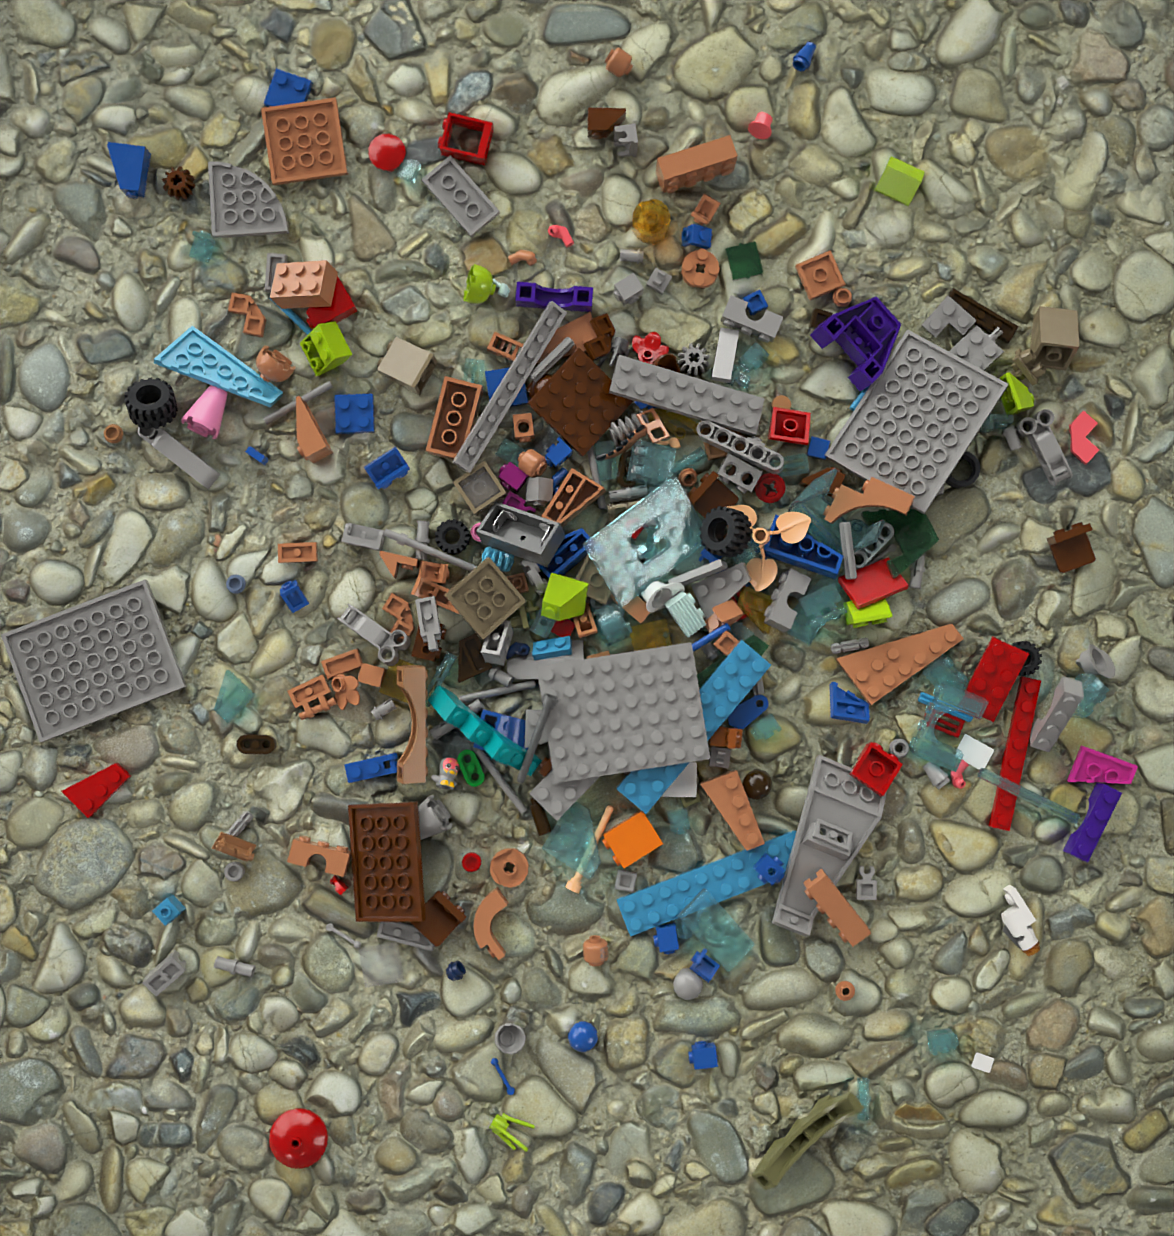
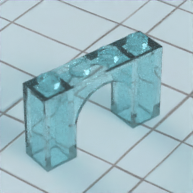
M941 681L940 685L937 684L934 689L933 695L935 696L933 701L927 704L925 709L927 714L924 720H920L917 726L919 731L916 737H912L909 747L913 755L956 772L964 754L961 750L942 743L935 737V723L941 715L949 711H959L981 720L989 702L981 696Z

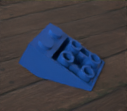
M483 709L482 720L517 745L528 750V748H525L526 720ZM474 743V748L485 750L483 747Z

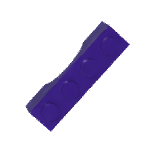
M517 282L516 306L546 309L549 302L553 301L567 311L592 312L593 287L573 286L567 289H552L540 286L537 283Z
M1096 783L1088 799L1089 808L1087 815L1080 827L1070 835L1063 852L1081 861L1089 862L1122 795L1121 792L1106 784Z

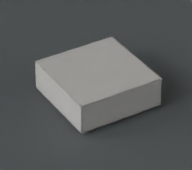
M618 869L614 889L634 892L637 872Z

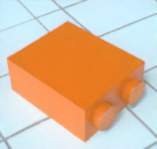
M642 810L603 833L604 839H602L607 850L611 848L615 855L612 858L617 866L622 865L623 868H626L663 844Z

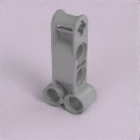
M1043 409L1035 413L1032 418L1027 417L1017 422L1015 429H1018L1016 432L1019 437L1028 438L1049 483L1052 486H1056L1062 480L1071 479L1073 474L1049 426L1054 421V414L1049 409ZM1040 415L1045 417L1046 423L1040 421ZM1023 423L1028 425V432L1023 429Z
M348 603V608L337 619L379 649L378 657L385 665L393 666L399 661L398 651H404L409 648L411 644L410 637L402 630H395L390 633ZM404 636V641L401 644H397V639ZM388 652H392V657L385 660V655Z

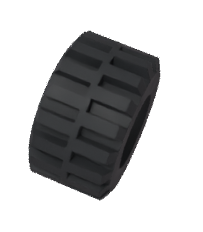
M143 378L140 379V382H134L133 386L128 387L124 400L130 419L135 425L138 424V427L159 429L160 426H167L166 423H171L173 418L176 417L178 407L174 391L166 381H161L159 378H148L147 380Z
M719 506L717 509L713 508L711 513L708 512L705 515L706 519L702 520L701 523L703 525L699 530L701 531L700 539L703 540L701 544L705 546V550L715 555L731 558L742 554L744 548L747 549L749 546L747 543L748 541L751 542L752 539L750 537V534H752L750 526L752 524L751 521H748L749 517L747 515H744L742 511L725 506ZM728 525V533H727V536H726L725 539H724V537H723L724 530H725L726 526Z

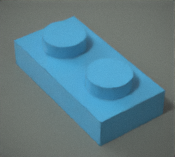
M571 636L533 642L532 656L534 661L572 654Z

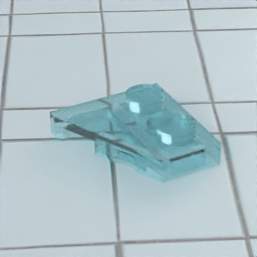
M227 670L214 710L227 723H230L256 694L233 672Z

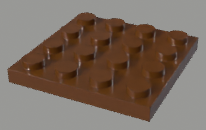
M577 348L527 404L583 457L610 428L611 422H615L633 401L609 393L612 380L580 348Z

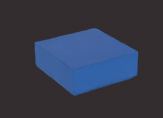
M761 290L742 299L748 302L746 308L750 316L768 308Z
M812 436L806 456L825 460V454L828 451L830 441Z
M251 446L245 451L263 465H266L269 461L267 457Z

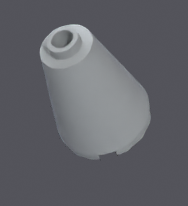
M433 795L427 797L418 807L420 840L448 831L453 823L449 824L448 819L451 816L447 808L439 799L435 801L433 799L435 796Z

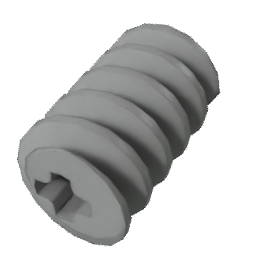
M635 413L632 414V420L626 416L625 423L618 419V426L611 422L609 432L615 446H618L619 439L621 441L625 440L628 433L633 432L638 425H641ZM642 415L644 422L649 423L646 415Z

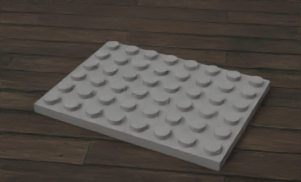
M907 329L888 358L883 373L870 385L825 456L865 481L866 479L870 480L872 476L915 496L911 507L925 514L1007 389L1008 383Z
M147 580L139 581L1 634L40 742H45L187 687Z
M692 642L537 667L541 698H543L544 693L559 698L557 706L550 710L546 721L555 783L710 759Z

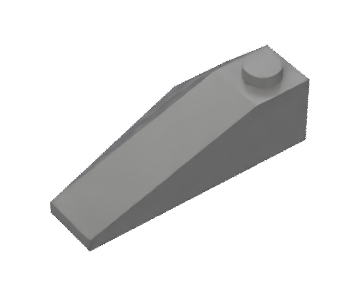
M572 640L571 655L534 661L532 652H529L526 656L507 660V674L513 676L514 679H538V666L584 659L583 640Z

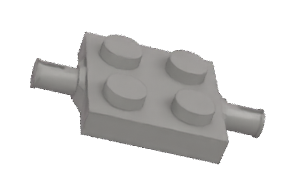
M975 326L948 352L985 371L1004 353L995 342L1003 332L997 327L988 335L978 326Z

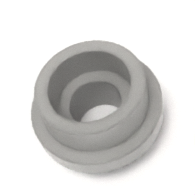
M895 739L890 743L889 751L896 757L902 758L907 755L909 745L903 739ZM897 745H901L902 747L900 752L896 751Z

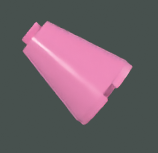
M210 385L183 416L182 423L186 422L188 424L187 428L196 434L206 438L208 435H212V439H216L220 432L228 393L223 389Z

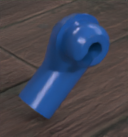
M563 467L551 478L553 479V495L559 489V483L568 474V471Z

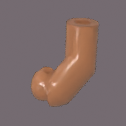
M520 250L508 256L511 265L522 260L527 261L529 266L537 262L536 255L531 251Z

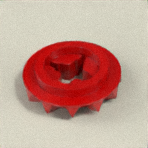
M772 473L763 474L755 485L757 497L765 503L779 501L786 489L784 480L778 474ZM775 481L773 487L776 491L770 490L766 494L767 487L764 484L770 485Z

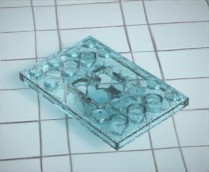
M673 476L584 542L583 546L616 601L623 607L646 590L652 582L659 580L702 547L701 542L703 540L700 539L701 531L699 530L703 524L677 477ZM654 519L657 527L652 528L646 524ZM641 527H644L648 533L646 544L644 545L643 542L638 546L632 544V534ZM665 538L667 546L660 551L655 547V543ZM643 555L648 561L641 564L639 556Z

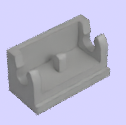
M636 124L614 126V146L626 147L624 152H618V156L633 155V157H637L638 138Z
M346 523L341 542L382 551L385 530Z
M176 950L149 972L143 981V984L156 997L186 971V961H180L178 958L179 953Z

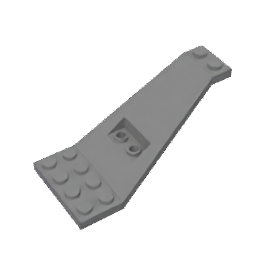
M818 755L815 760L806 800L772 924L805 937L810 936L814 917L819 910L816 907L817 901L815 899L810 900L804 892L806 887L803 882L808 878L813 881L818 877L816 872L823 869L836 886L880 821L887 794L886 791L884 796H879L849 775L853 768Z

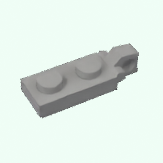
M436 597L416 599L420 634L423 642H428L431 652L439 651L437 640L441 639V628Z

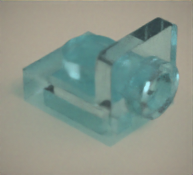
M193 231L194 241L189 256L193 259L209 263L216 242L211 237V234L206 231Z

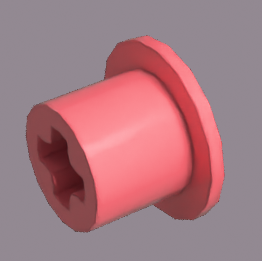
M765 112L758 113L755 121H752L748 126L750 134L758 139H768L772 134L770 126L773 119L771 115Z

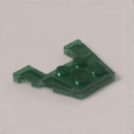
M910 508L907 515L895 510L887 511L886 509L869 512L868 510L863 511L861 514L868 529L886 522L894 529L893 536L903 555L886 562L893 579L899 576L939 541L926 513L922 514L915 509Z

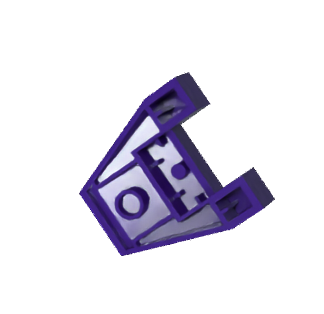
M876 296L833 314L823 321L810 336L821 349L834 340L858 366L847 378L859 391H862L873 384L883 373L901 323Z

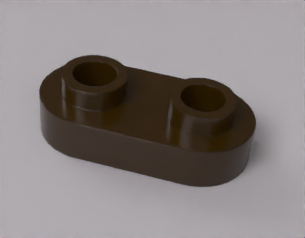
M633 450L625 451L619 459L616 480L621 488H631L637 482L638 474H632L631 469L633 465L639 467L640 457L637 454L635 455ZM627 457H629L631 460L630 464H628L626 461ZM624 476L627 477V482H624Z
M255 734L242 735L236 743L237 749L243 754H270L276 749L277 745L273 736ZM247 740L251 743L249 748L245 746ZM265 741H269V748L264 746Z

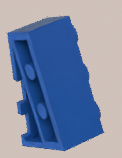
M581 528L565 535L564 540L547 567L540 564L537 565L548 579L551 573L564 576L597 547L590 536Z

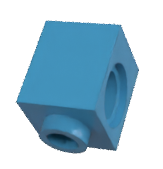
M171 895L152 912L166 926L174 921L186 908L174 895Z

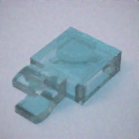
M733 364L731 381L727 384L733 386L737 382L741 387L747 389L751 377L740 373L742 367Z

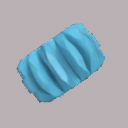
M486 547L481 557L482 561L490 557L502 572L510 571L514 563V555L492 547Z

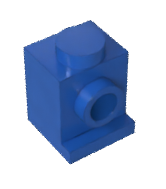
M560 437L557 439V445L552 444L546 450L545 459L550 468L554 466L557 469L573 454V450Z

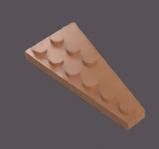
M949 624L839 657L835 660L871 706L964 638L953 624Z

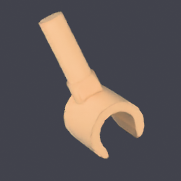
M675 437L653 444V446L670 445L671 450L681 447L679 440Z

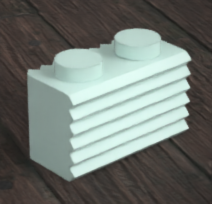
M681 591L664 603V606L687 637H690L700 628L706 626L704 621L706 616L700 608L696 609L694 606L696 601L690 593L686 594Z

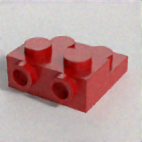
M870 742L865 745L849 775L882 797L903 764L899 762L898 757L886 753L881 745Z

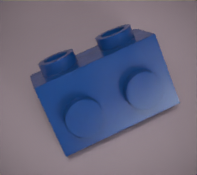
M396 446L364 466V469L378 490L389 487L392 484L391 481L396 478H403L408 474V470H410Z

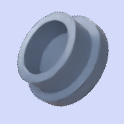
M235 574L227 579L226 586L231 593L238 594L245 589L246 581L242 576Z

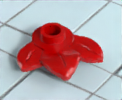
M651 332L645 338L635 335L632 340V349L638 354L639 361L652 364L661 355L668 354L669 347L661 345V337L657 332Z

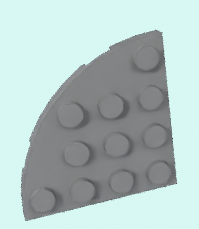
M208 162L213 238L289 233L286 214L280 201L261 178L247 169H242L229 163Z

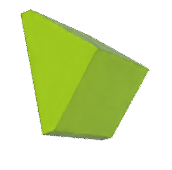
M891 156L874 191L909 206L922 182L925 172Z

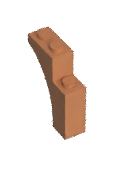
M871 476L870 480L866 479L862 487L863 494L842 484L840 488L836 487L832 495L834 500L831 506L827 505L823 513L826 516L824 520L834 524L843 515L864 507H883L907 515L915 496Z

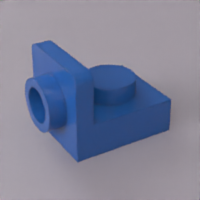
M297 580L293 582L288 581L281 586L280 595L292 613L309 604Z

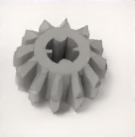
M690 343L689 349L684 346L682 347L683 353H678L680 360L677 363L678 365H683L680 370L683 372L687 369L688 376L691 374V371H693L695 376H698V370L704 373V367L709 365V362L706 360L710 356L704 354L706 348L699 350L700 344L693 348V344ZM690 358H697L696 362H690Z

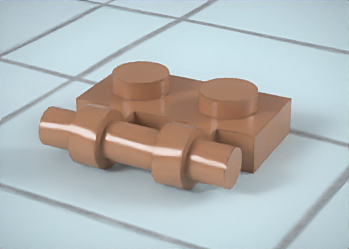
M320 675L288 690L294 707L303 706L305 710L299 713L301 720L313 718L315 714L323 710L326 712L337 704L334 697L329 700L325 697L331 690L324 675ZM319 699L320 704L314 707L310 706L309 702Z

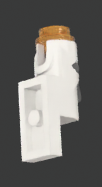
M1008 885L1003 888L1006 893L1004 897L1013 906L1001 914L1005 924L1002 930L1023 953H1026L1027 956L1034 955L1041 949L1039 946L1040 942L1037 940L1030 925L1036 919L1016 888Z

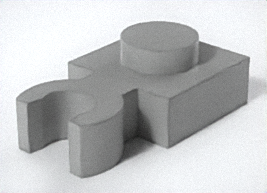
M859 866L858 870L862 879H856L857 900H877V880L871 879L875 872L873 866L869 867L870 871L868 873H864V867Z

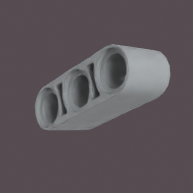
M882 523L875 527L854 549V555H858L861 558V564L856 565V569L865 566L892 538L894 529L890 524ZM880 528L886 529V537L880 535ZM868 541L874 544L873 551H869L866 548Z

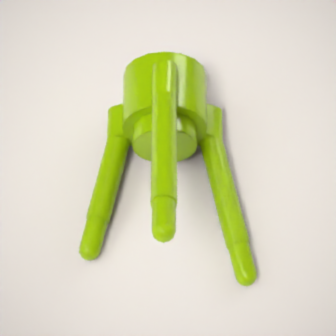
M505 1113L502 1116L497 1114L489 1126L492 1132L497 1134L512 1150H516V1147L507 1138L528 1152L526 1146L506 1131L509 1126L507 1121L532 1129L535 1128V1125L510 1117Z

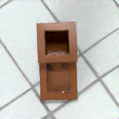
M720 726L708 740V745L741 749L743 729Z

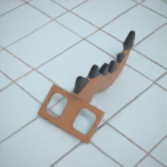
M654 408L637 414L636 416L641 425H638L633 432L628 433L627 439L621 441V445L617 446L614 451L595 457L596 460L601 462L624 453L638 439L645 437L646 433L653 444L669 438L670 435ZM651 413L655 421L645 423L642 415ZM660 428L665 436L655 439L651 431Z

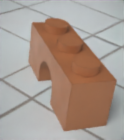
M300 835L299 838H295L292 841L287 862L307 867L310 865L312 856L319 854L326 860V873L344 877L347 875L351 852L348 851L347 847L337 845L336 848L331 847L328 842L319 840L316 843L311 841L310 837Z

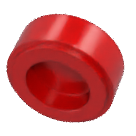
M475 852L467 853L462 859V866L468 872L477 871L482 863L481 857Z

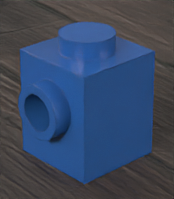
M670 923L656 926L657 935L653 936L655 947H659V951L664 952V954L675 953V950L679 949L675 924Z
M698 1041L695 1042V1045H691L692 1051L688 1052L689 1063L694 1065L695 1070L718 1067L714 1042Z

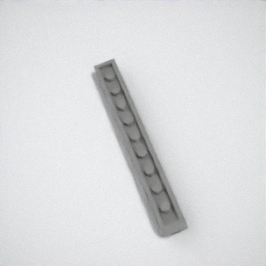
M553 301L547 305L452 461L467 473H470L567 314L564 309Z

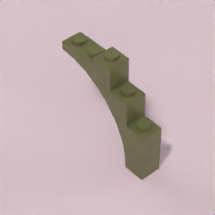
M851 1092L835 1098L828 1095L818 1099L808 1116L797 1119L786 1137L777 1139L772 1143L751 1176L764 1190L776 1187L790 1167L814 1142L839 1123L861 1113L864 1106Z

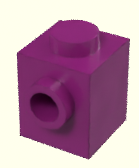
M510 461L507 465L503 464L498 471L500 474L498 477L501 480L500 484L508 490L512 488L517 493L525 484L526 479L529 478L526 473Z

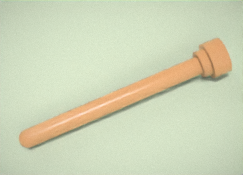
M608 805L574 878L571 877V880L567 881L565 887L579 894L582 888L581 879L612 815L613 806Z

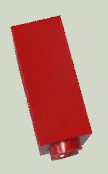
M449 112L447 119L444 118L443 137L440 136L438 140V148H440L441 155L446 157L451 155L454 159L485 166L494 132L493 123ZM454 125L483 132L477 154L449 148Z

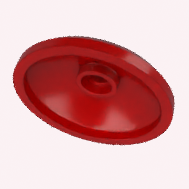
M303 1108L288 1110L277 1118L271 1128L269 1136L270 1148L275 1158L287 1167L295 1169L309 1167L322 1157L327 1148V1127L321 1117L311 1110ZM293 1140H297L299 1145H294Z

